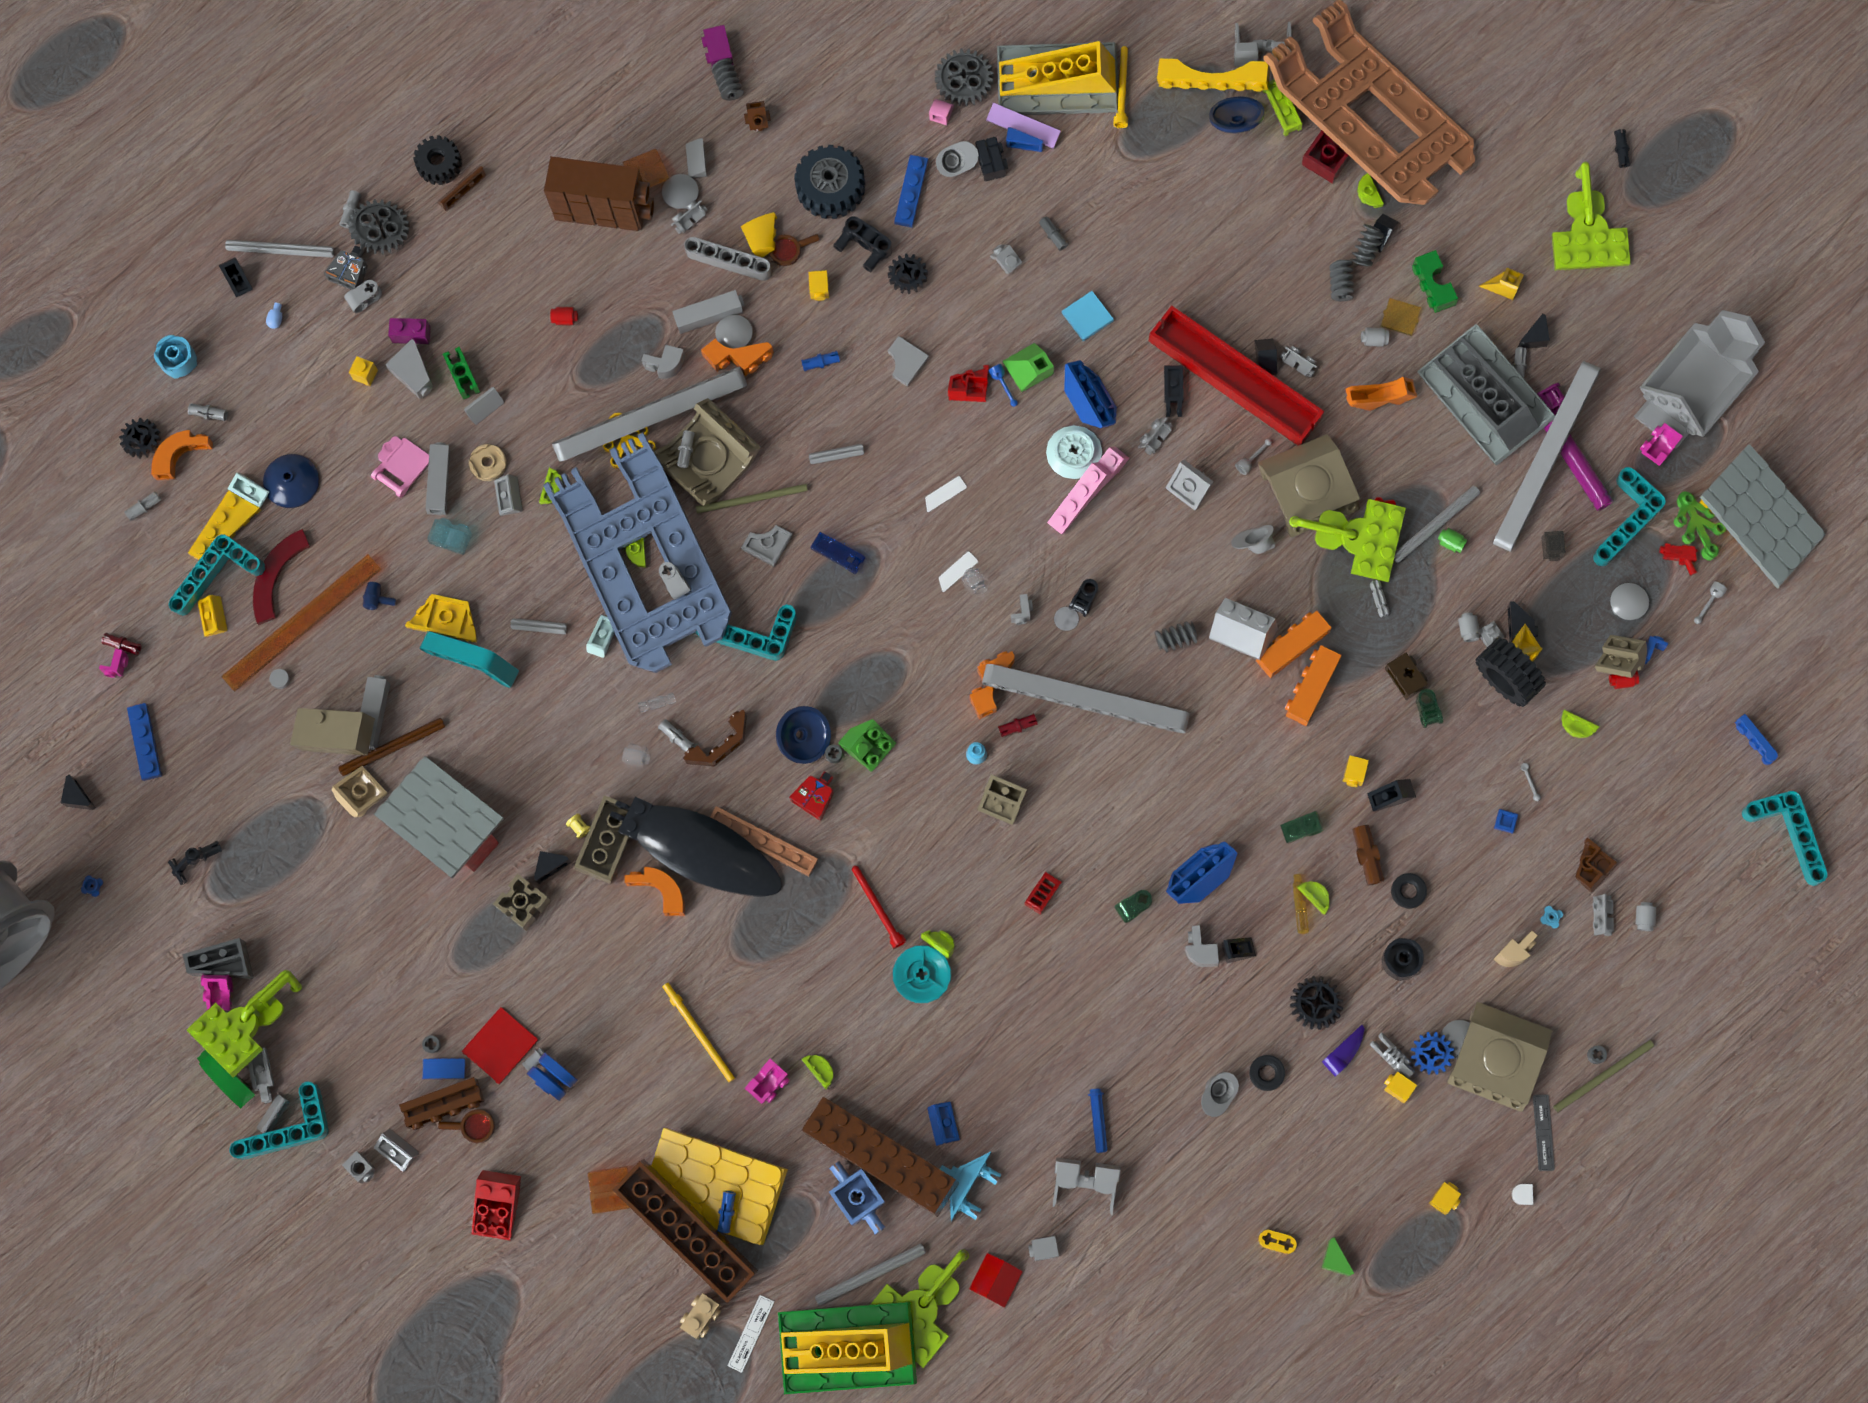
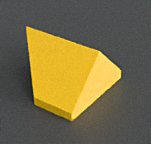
M1506 268L1504 272L1484 282L1479 287L1513 300L1524 274Z
M1525 623L1512 643H1514L1516 648L1519 647L1524 654H1527L1533 662L1542 648Z

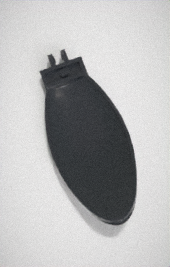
M637 797L634 798L631 806L616 801L615 805L618 808L628 811L625 817L613 811L610 814L611 817L622 822L618 832L638 841L654 858L681 876L713 889L746 896L766 897L774 895L781 890V878L772 864L750 842L721 822L691 810L653 805Z

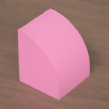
M935 99L929 111V119L947 125L954 105Z

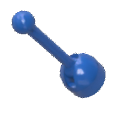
M1002 364L989 369L991 377L995 380H1000L1011 400V406L1016 407L1018 402L1013 398L1003 380L1005 370Z

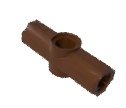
M1369 825L1353 828L1352 831L1357 846V858L1360 866L1363 867L1367 885L1384 882L1379 863V850L1377 845H1374Z

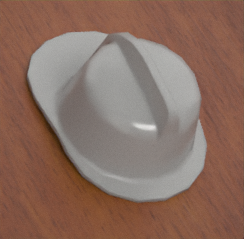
M966 141L944 148L936 158L937 169L946 177L957 176L968 171L978 161V150L972 143Z
M1265 525L1243 531L1232 539L1231 544L1237 549L1248 548L1255 554L1263 553L1275 547L1272 536L1274 527Z
M1222 1072L1207 1081L1201 1098L1202 1109L1207 1115L1211 1117L1222 1115L1236 1096L1239 1084L1233 1074Z

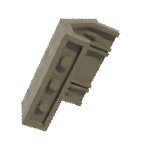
M708 398L695 405L694 410L697 413L694 418L669 444L654 451L664 470L702 506L716 502L750 467L761 448ZM683 431H692L695 433L689 465L687 468H680L677 465L680 452L678 447L681 446Z
M1328 434L1258 462L1261 477L1264 481L1268 479L1282 509L1287 531L1291 538L1311 530L1299 526L1292 527L1289 520L1293 516L1319 522L1320 515L1326 510L1341 512L1344 516L1360 510L1358 492L1338 447Z
M1476 1002L1469 1018L1471 1020L1447 1083L1523 1112L1525 1106L1529 1103L1548 1051L1552 1030Z

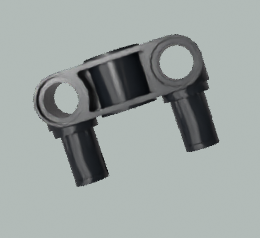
M856 216L849 217L846 220L841 236L833 244L837 251L842 252L848 243L854 240L864 249L870 251L872 254L863 264V268L870 273L880 261L890 257L892 254L890 239ZM853 225L858 226L855 230L850 229ZM883 245L888 247L885 250L879 249Z

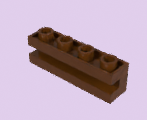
M472 1077L399 1104V1107L404 1114L406 1127L418 1130L423 1128L427 1122L437 1123L442 1121V1117L446 1115L456 1116L461 1114V1110L469 1108V1110L475 1109L480 1106V1103L484 1102L478 1080Z

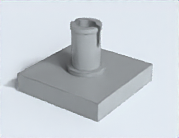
M1183 459L1167 484L1166 489L1196 510L1208 493L1213 481L1204 472L1201 473L1202 470H1197Z

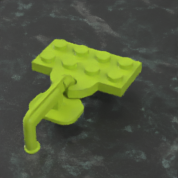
M1583 162L1575 172L1576 177L1582 179V191L1572 192L1566 201L1567 212L1575 220L1571 225L1570 231L1552 233L1554 269L1556 271L1629 266L1627 228H1608L1606 220L1601 216L1605 210L1604 197L1599 191H1592L1590 165L1588 162Z
M1368 499L1364 518H1354L1348 522L1343 513L1326 510L1320 515L1319 522L1293 516L1290 518L1289 523L1292 527L1299 526L1316 530L1315 541L1319 547L1335 550L1343 545L1349 553L1354 554L1351 574L1389 582L1406 508Z
M284 970L262 991L256 993L245 1007L234 1008L226 1013L215 1003L186 1030L234 1078L263 1050L252 1039L257 1033L259 1026L271 1025L283 1013L284 1007L274 995L287 983L291 985L290 990L292 992H299L302 989V985L291 971Z
M960 1250L944 1270L938 1265L928 1266L918 1279L919 1289L909 1291L902 1296L892 1286L886 1284L871 1303L911 1302L915 1362L923 1368L949 1337L934 1322L938 1316V1305L950 1304L959 1292V1284L951 1275L963 1261L968 1260L969 1253L966 1250Z

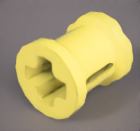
M579 813L571 817L566 823L567 827H571L577 834L576 837L578 839L586 836L590 830V826L584 823Z

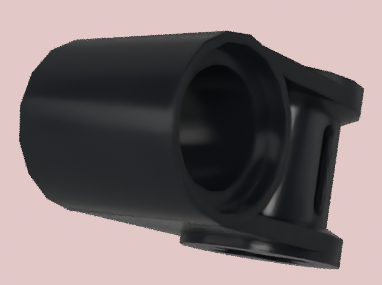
M1093 579L1084 580L1068 609H1074L1082 613L1083 617H1086L1098 594L1097 582ZM1086 586H1093L1095 588L1092 593H1087L1084 589Z

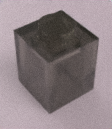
M1564 531L1544 532L1541 537L1543 559L1559 561L1566 553Z

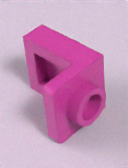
M115 649L111 666L100 665L99 669L107 677L123 676L124 668L127 667L129 661L128 655L123 650Z

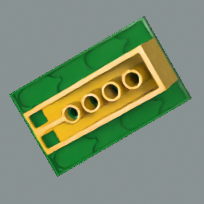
M911 1302L778 1312L784 1394L917 1384Z

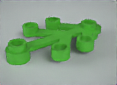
M1682 492L1677 498V505L1680 509L1677 517L1674 519V524L1679 528L1683 527L1687 523L1685 516L1688 512L1690 520L1685 534L1682 535V541L1685 544H1691L1695 540L1694 531L1696 528L1704 545L1701 550L1702 557L1708 561L1713 560L1718 555L1719 549L1717 545L1711 543L1705 528L1713 531L1717 536L1723 534L1726 528L1722 523L1714 524L1699 516L1696 510L1705 514L1708 519L1715 517L1714 514L1709 512V508L1706 509L1702 504L1698 503L1690 492Z

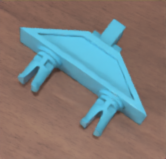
M991 1152L959 1168L953 1166L950 1170L943 1165L940 1167V1170L959 1182L950 1197L951 1223L957 1212L961 1211L974 1220L977 1219V1216L970 1210L981 1212V1208L968 1202L966 1198L977 1177L981 1176L994 1185L997 1184V1181L990 1175L1001 1177V1173L986 1166Z

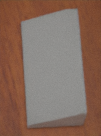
M703 138L686 144L688 176L692 178L707 177Z
M491 387L464 408V411L470 420L477 425L503 405L504 401L496 389Z
M508 474L494 480L499 515L503 516L522 512L517 477Z
M278 1094L259 1122L257 1129L262 1133L271 1132L290 1101Z
M390 1129L381 1134L374 1146V1149L403 1172L406 1171L419 1154L416 1149Z

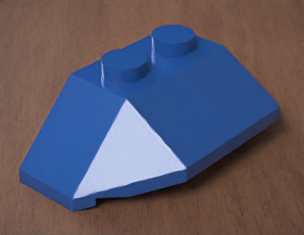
M1081 360L1067 363L1065 365L1064 391L1082 423L1098 428L1114 425L1116 423L1117 407L1100 377L1085 366Z
M1225 841L1201 848L1172 872L1166 890L1167 894L1178 904L1201 902L1229 878L1238 853Z

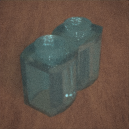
M441 518L440 520H434L427 540L429 544L464 555L472 533L466 525H453L450 520Z

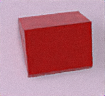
M987 1253L969 1290L1005 1308L1023 1271Z

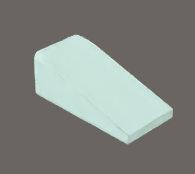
M241 473L235 474L228 487V490L261 508L269 494L268 490Z
M600 616L586 645L588 653L602 658L605 657L615 633L608 617Z

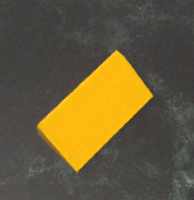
M209 595L197 601L204 636L208 637L226 632L228 629L221 597Z

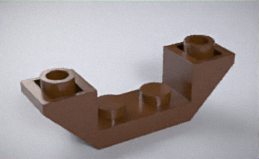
M743 709L740 712L736 711L729 717L728 723L735 731V735H729L724 740L725 743L723 745L714 747L709 752L710 755L708 757L698 745L695 748H689L683 757L686 764L714 767L741 746L745 738L747 720L745 711Z

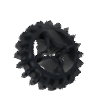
M1315 976L1312 977V983L1306 978L1304 979L1305 986L1299 982L1297 986L1300 990L1293 989V993L1297 996L1293 995L1290 997V1000L1296 1001V1003L1290 1004V1008H1296L1292 1015L1299 1014L1300 1016L1297 1017L1296 1021L1299 1022L1303 1019V1027L1310 1023L1309 1028L1313 1030L1314 1024H1317L1318 1030L1322 1029V1023L1325 1028L1329 1027L1328 1021L1331 1024H1335L1336 1021L1333 1016L1340 1018L1341 1015L1336 1011L1343 1010L1342 1006L1337 1005L1343 1003V999H1337L1341 995V991L1335 993L1334 990L1337 988V985H1333L1330 988L1331 980L1324 984L1323 977H1320L1319 982H1316ZM1316 988L1313 997H1301L1306 990ZM1322 990L1329 994L1332 1003L1323 999ZM1318 996L1319 1003L1321 1002V1005H1319L1318 1008L1315 1010V1007L1313 1006L1314 1004H1312V1002H1314V1000ZM1301 1003L1310 1008L1311 1017L1303 1011ZM1319 1010H1331L1328 1016L1317 1019Z

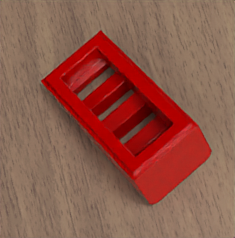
M1045 872L1024 902V905L1041 915L1062 882ZM1045 879L1055 884V886L1051 887L1045 883ZM1041 885L1049 889L1050 893H1047L1044 890H1042L1040 888ZM1039 892L1043 894L1044 896H1046V899L1044 900L1043 898L1036 895V893ZM1032 899H1037L1042 903V905H1038L1037 903L1032 901Z

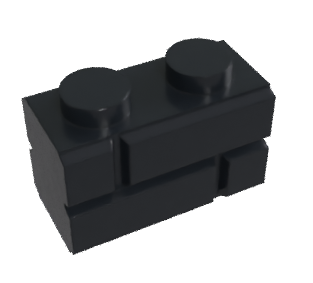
M996 137L976 141L975 147L978 150V160L984 181L1005 177L1008 164L1006 158L1002 159L1001 153H1004L1002 143H998Z

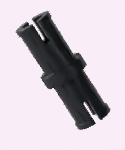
M1621 129L1614 132L1616 140L1615 152L1618 155L1619 168H1623V164L1624 168H1627L1631 165L1629 159L1630 145L1627 144L1626 130L1622 129L1621 133Z

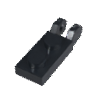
M1164 365L1166 417L1171 415L1170 403H1177V416L1182 417L1183 365Z

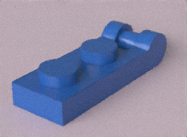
M1747 715L1741 716L1735 722L1737 730L1742 735H1745L1749 740L1750 746L1761 754L1763 764H1772L1778 757L1777 752Z

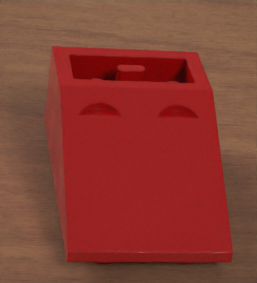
M486 1170L481 1171L476 1180L471 1234L511 1240L520 1194L521 1176Z

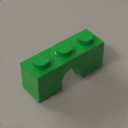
M1436 250L1416 257L1412 265L1414 275H1418L1420 279V288L1428 297L1427 303L1430 308H1433L1435 313L1456 306L1458 301L1451 282L1439 285L1433 280V276L1440 274L1443 268Z

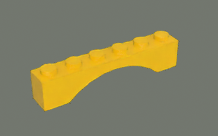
M1159 58L1157 80L1159 87L1166 89L1172 87H1180L1182 89L1199 88L1201 90L1216 88L1218 90L1235 89L1243 91L1247 89L1260 92L1268 90L1270 66L1265 61H1250L1232 71L1205 73L1191 69L1178 59Z

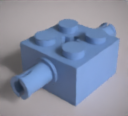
M840 1161L835 1163L839 1172L834 1165L829 1169L835 1175L839 1184L829 1191L830 1195L852 1226H855L862 1220H866L876 1235L879 1233V1230L875 1224L878 1225L881 1231L885 1228L875 1214L876 1210L885 1204L884 1200L862 1169L849 1176ZM855 1193L858 1195L862 1194L860 1202L852 1201Z

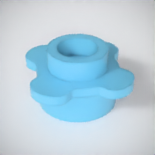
M1546 906L1544 908L1545 913L1540 918L1541 923L1554 929L1558 928V922L1563 917V912L1561 910L1556 911L1551 906Z

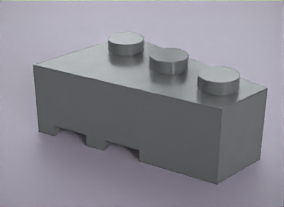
M240 938L183 954L186 972L192 976L229 975L231 978L254 979L246 942Z

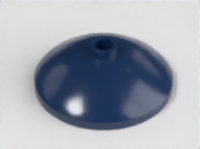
M1230 97L1219 101L1211 108L1209 120L1216 129L1222 132L1243 133L1254 129L1262 122L1265 115L1264 107L1253 98Z
M287 454L278 457L270 463L263 477V488L269 491L267 497L274 504L283 508H297L305 505L314 497L319 487V473L315 465L308 458L298 454ZM287 475H291L289 479H285Z
M798 706L787 711L781 717L776 729V741L779 750L788 760L799 764L812 763L821 758L831 740L828 720L819 710L809 706ZM798 731L801 733L799 738L796 736Z

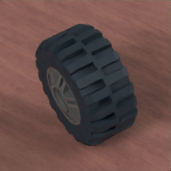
M823 145L818 146V150L814 151L811 149L808 151V156L804 155L800 159L801 164H797L794 180L800 203H803V207L807 211L811 209V214L814 216L820 214L821 218L827 219V216H832V219H837L838 215L844 217L848 215L847 211L853 212L856 209V204L861 203L862 196L865 194L863 166L860 165L858 157L853 156V152L850 150L845 151L842 146H838V148H834V145H828L826 148H823Z

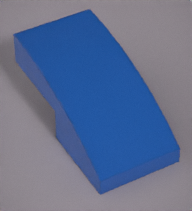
M423 1059L422 1079L465 1078V1059Z

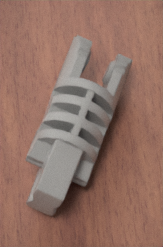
M1381 1032L1378 1036L1388 1049L1384 1051L1375 1041H1372L1370 1046L1396 1072H1402L1407 1078H1410L1415 1073V1070L1409 1065L1411 1061Z

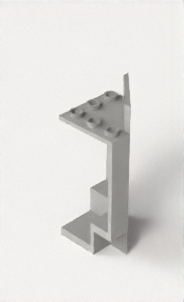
M1722 310L1709 326L1694 323L1640 386L1644 394L1643 397L1647 401L1633 417L1652 431L1658 425L1662 427L1666 423L1683 437L1675 446V449H1677L1689 433L1704 437L1759 372L1752 359L1757 355L1758 350L1764 345L1765 341L1751 317Z

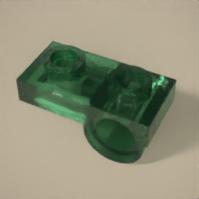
M1317 811L1280 825L1288 844L1324 831Z

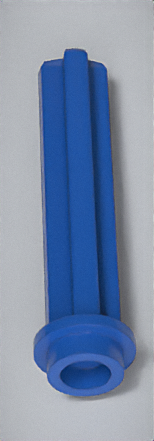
M1091 1089L1088 1096H1090L1095 1148L1097 1153H1105L1108 1151L1102 1100L1104 1093L1101 1089Z

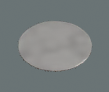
M1068 607L1060 608L1054 616L1056 626L1064 631L1074 629L1079 621L1077 612L1074 609H1068Z

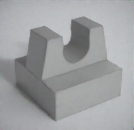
M1493 621L1480 629L1479 637L1485 646L1488 647L1496 638L1501 637L1503 639L1504 635Z

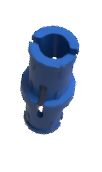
M835 351L823 355L820 353L816 357L804 359L801 362L805 372L818 367L822 369L829 364L839 363L840 359L838 352Z
M723 1191L722 1205L718 1211L720 1214L718 1232L730 1233L731 1219L735 1213L733 1206L736 1192Z

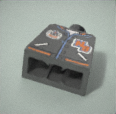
M354 246L351 253L341 250L324 272L327 280L350 290L361 285L368 267L365 260L361 258L364 250L358 246Z

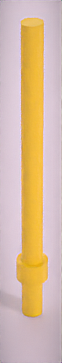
M669 982L662 987L670 997L669 1001L673 1007H677L729 1083L733 1081L735 1077L683 1004L684 1000L682 997L676 994Z

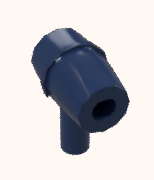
M368 582L363 595V607L367 610H376L379 604L395 606L396 599L380 596L381 585L377 582Z

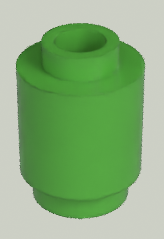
M1449 527L1447 530L1443 529L1438 537V540H1440L1439 544L1453 552L1461 553L1467 542L1464 535Z

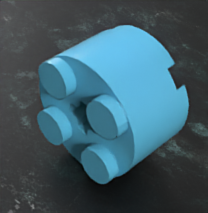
M168 335L157 343V348L154 352L155 361L172 378L177 379L186 376L197 366L196 353L185 338Z

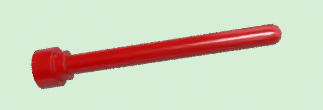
M856 865L853 866V874L890 935L891 946L893 949L902 946L907 942L904 935L897 932L860 868Z

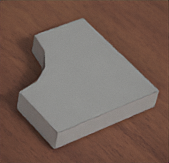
M899 336L888 349V353L895 361V370L892 377L908 387L929 359V355Z
M777 525L765 534L750 532L741 550L775 567L793 534Z

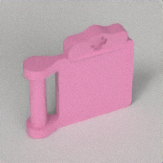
M394 436L389 442L383 444L382 450L378 454V459L382 463L372 472L371 477L384 483L394 490L398 497L402 498L413 482L429 465V454L406 438L401 440ZM384 470H387L404 482V484L399 486L382 473Z

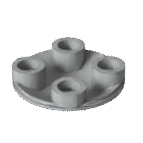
M673 175L665 181L662 187V196L665 203L669 206L687 209L686 207L697 199L698 186L695 180L688 175Z
M729 315L718 323L715 333L717 341L723 346L740 348L750 344L753 332L752 326L746 318L740 315Z
M1621 584L1612 592L1610 598L1611 610L1615 615L1626 620L1640 619L1649 607L1648 595L1637 584Z
M1455 1020L1448 1023L1441 1032V1036L1445 1035V1042L1451 1041L1448 1047L1454 1048V1051L1450 1052L1454 1059L1458 1058L1470 1023L1464 1020ZM1441 1044L1442 1050L1446 1052L1445 1047Z

